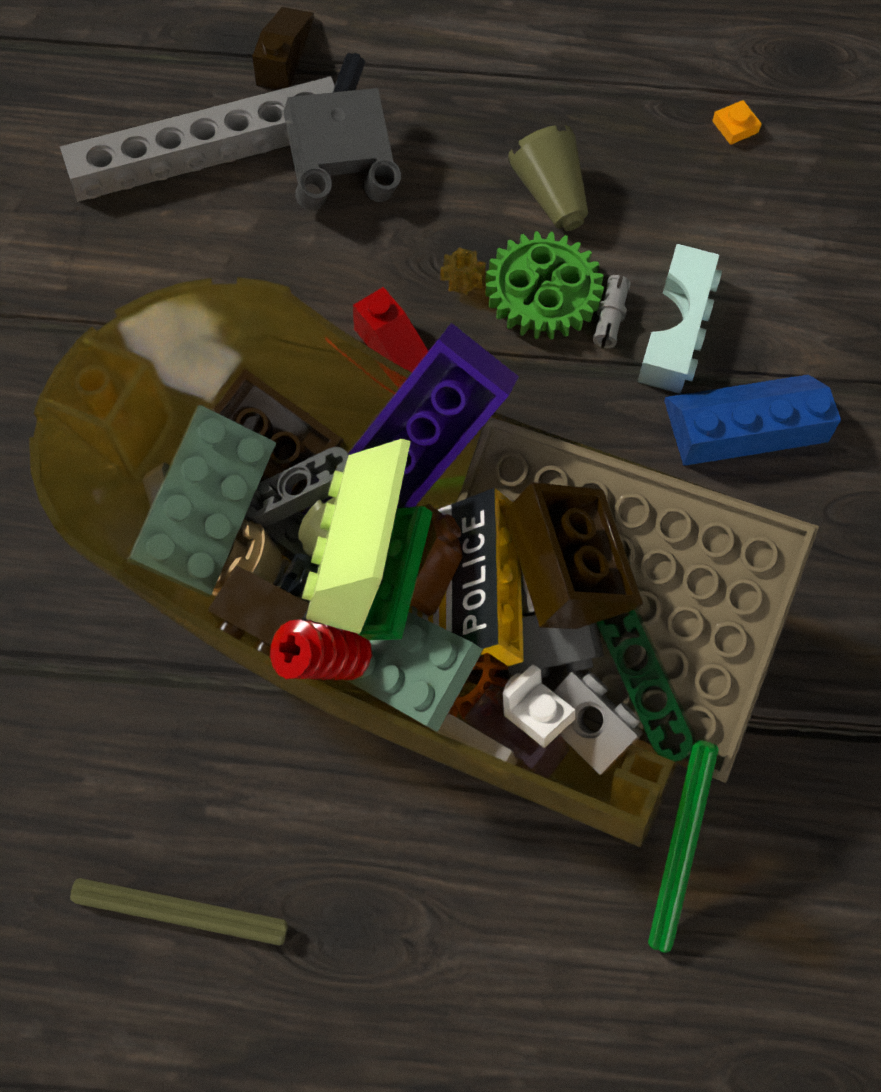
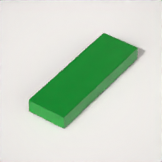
M415 506L396 509L383 577L362 630L358 634L367 640H398L403 637L433 514L426 507Z

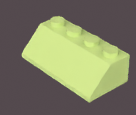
M399 439L348 456L344 471H334L328 496L335 497L334 504L326 503L320 524V529L327 530L326 538L318 536L311 563L319 565L317 573L309 571L302 599L310 601L306 615L307 620L360 634L383 577L411 441Z

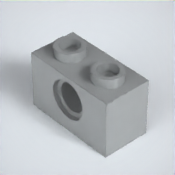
M581 671L571 672L553 691L575 709V720L559 735L591 767L602 775L609 771L644 734L637 726L641 720L625 704L620 703L616 706L605 695L608 691L607 686L592 672L588 671L585 675ZM589 706L596 707L603 715V725L599 731L590 730L584 723V712Z

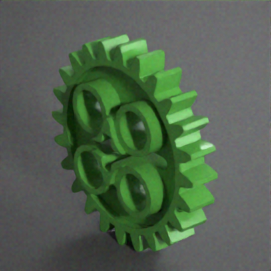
M536 231L534 240L530 241L524 234H521L519 245L512 240H508L507 250L498 248L496 259H490L489 270L486 271L485 296L489 297V308H497L496 318L498 320L508 317V329L516 324L520 325V335L522 336L528 329H531L534 332L535 339L540 337L541 331H546L548 337L552 340L554 339L555 330H560L567 337L570 325L580 331L583 320L591 322L593 311L598 310L604 290L602 286L604 276L598 273L599 262H590L592 252L585 251L580 253V242L572 246L567 245L568 236L566 235L560 241H555L553 232L549 233L547 239H542L539 232Z

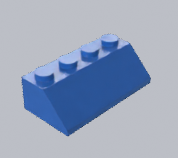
M810 375L665 397L664 400L683 466L827 443L841 421L830 387Z

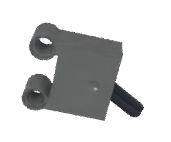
M348 53L345 56L332 93L288 97L283 113L298 182L295 198L297 203L306 210L314 211L320 209L325 204L332 187L330 177L332 175L369 171L364 181V191L375 202H384L390 199L401 180L399 166L393 161L379 89L356 90L365 66V60L358 53ZM375 176L386 178L390 185L383 186L379 184ZM314 184L320 188L322 193H310L305 185Z

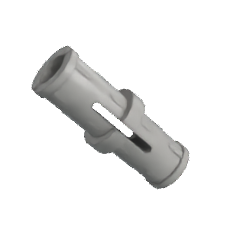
M612 275L608 278L604 301L600 302L597 310L599 321L593 336V342L601 347L603 337L607 335L604 346L606 349L615 347L620 322L625 319L627 312L625 301L630 288V281L623 276L621 286L617 288L620 275Z

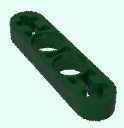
M638 608L628 611L629 616L625 617L623 622L627 632H633L637 628L640 636L626 639L618 646L614 638L623 636L620 627L617 624H609L607 619L597 622L654 751L665 761H681L690 755L692 746L695 744V735ZM635 644L644 647L649 657L647 665L639 671L630 669L624 660L627 648ZM650 686L662 688L667 695V704L659 712L650 711L643 704V693ZM674 710L677 719L668 722L675 734L682 732L685 736V741L680 744L682 752L676 753L673 747L665 749L662 740L668 737L667 731L663 724L655 729L651 720L664 718Z

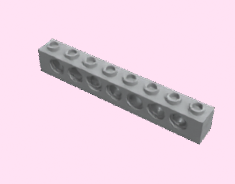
M330 76L60 146L77 202L289 146L290 143L283 113L287 98L332 93L335 86Z

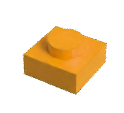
M744 100L715 111L712 122L730 145L759 133L762 124Z

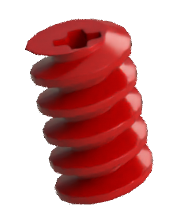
M290 620L281 625L275 633L271 643L270 658L276 673L285 679L355 680L362 676L369 667L372 649L370 641L358 635V633L314 621Z

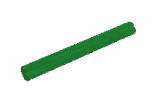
M697 740L692 746L648 944L652 949L663 953L669 952L674 945L719 751L717 745L703 740Z

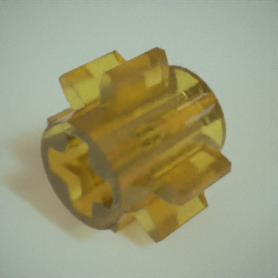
M459 247L452 255H444V266L440 269V280H449L448 291L454 290L467 295L474 286L477 288L482 287V276L485 275L486 263L477 262V251L472 252Z

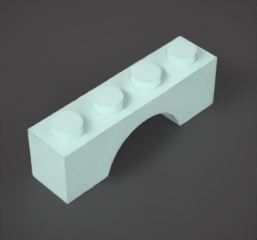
M680 244L676 245L663 294L678 306L682 313L683 321L671 329L651 332L637 382L679 394L685 380L692 382L698 360L693 359L692 354L694 350H701L706 334V329L700 328L701 321L709 320L714 300L708 298L709 291H717L722 274L721 270L716 269L719 254Z

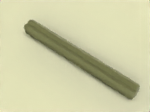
M83 878L76 879L71 890L70 900L75 904L279 946L283 945L288 931V924L283 919Z

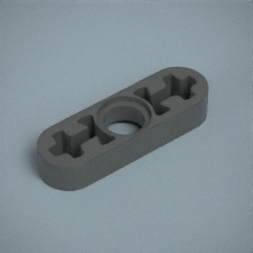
M340 447L329 448L260 482L246 516L253 523L267 527L315 504L319 499L322 501L330 497L328 492L334 471L336 470L335 467L337 466V471L343 472L349 454ZM307 479L306 488L298 495H291L293 486L298 481Z

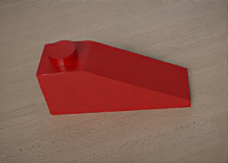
M382 287L353 304L354 330L401 386L427 354L428 349L405 311L388 291Z

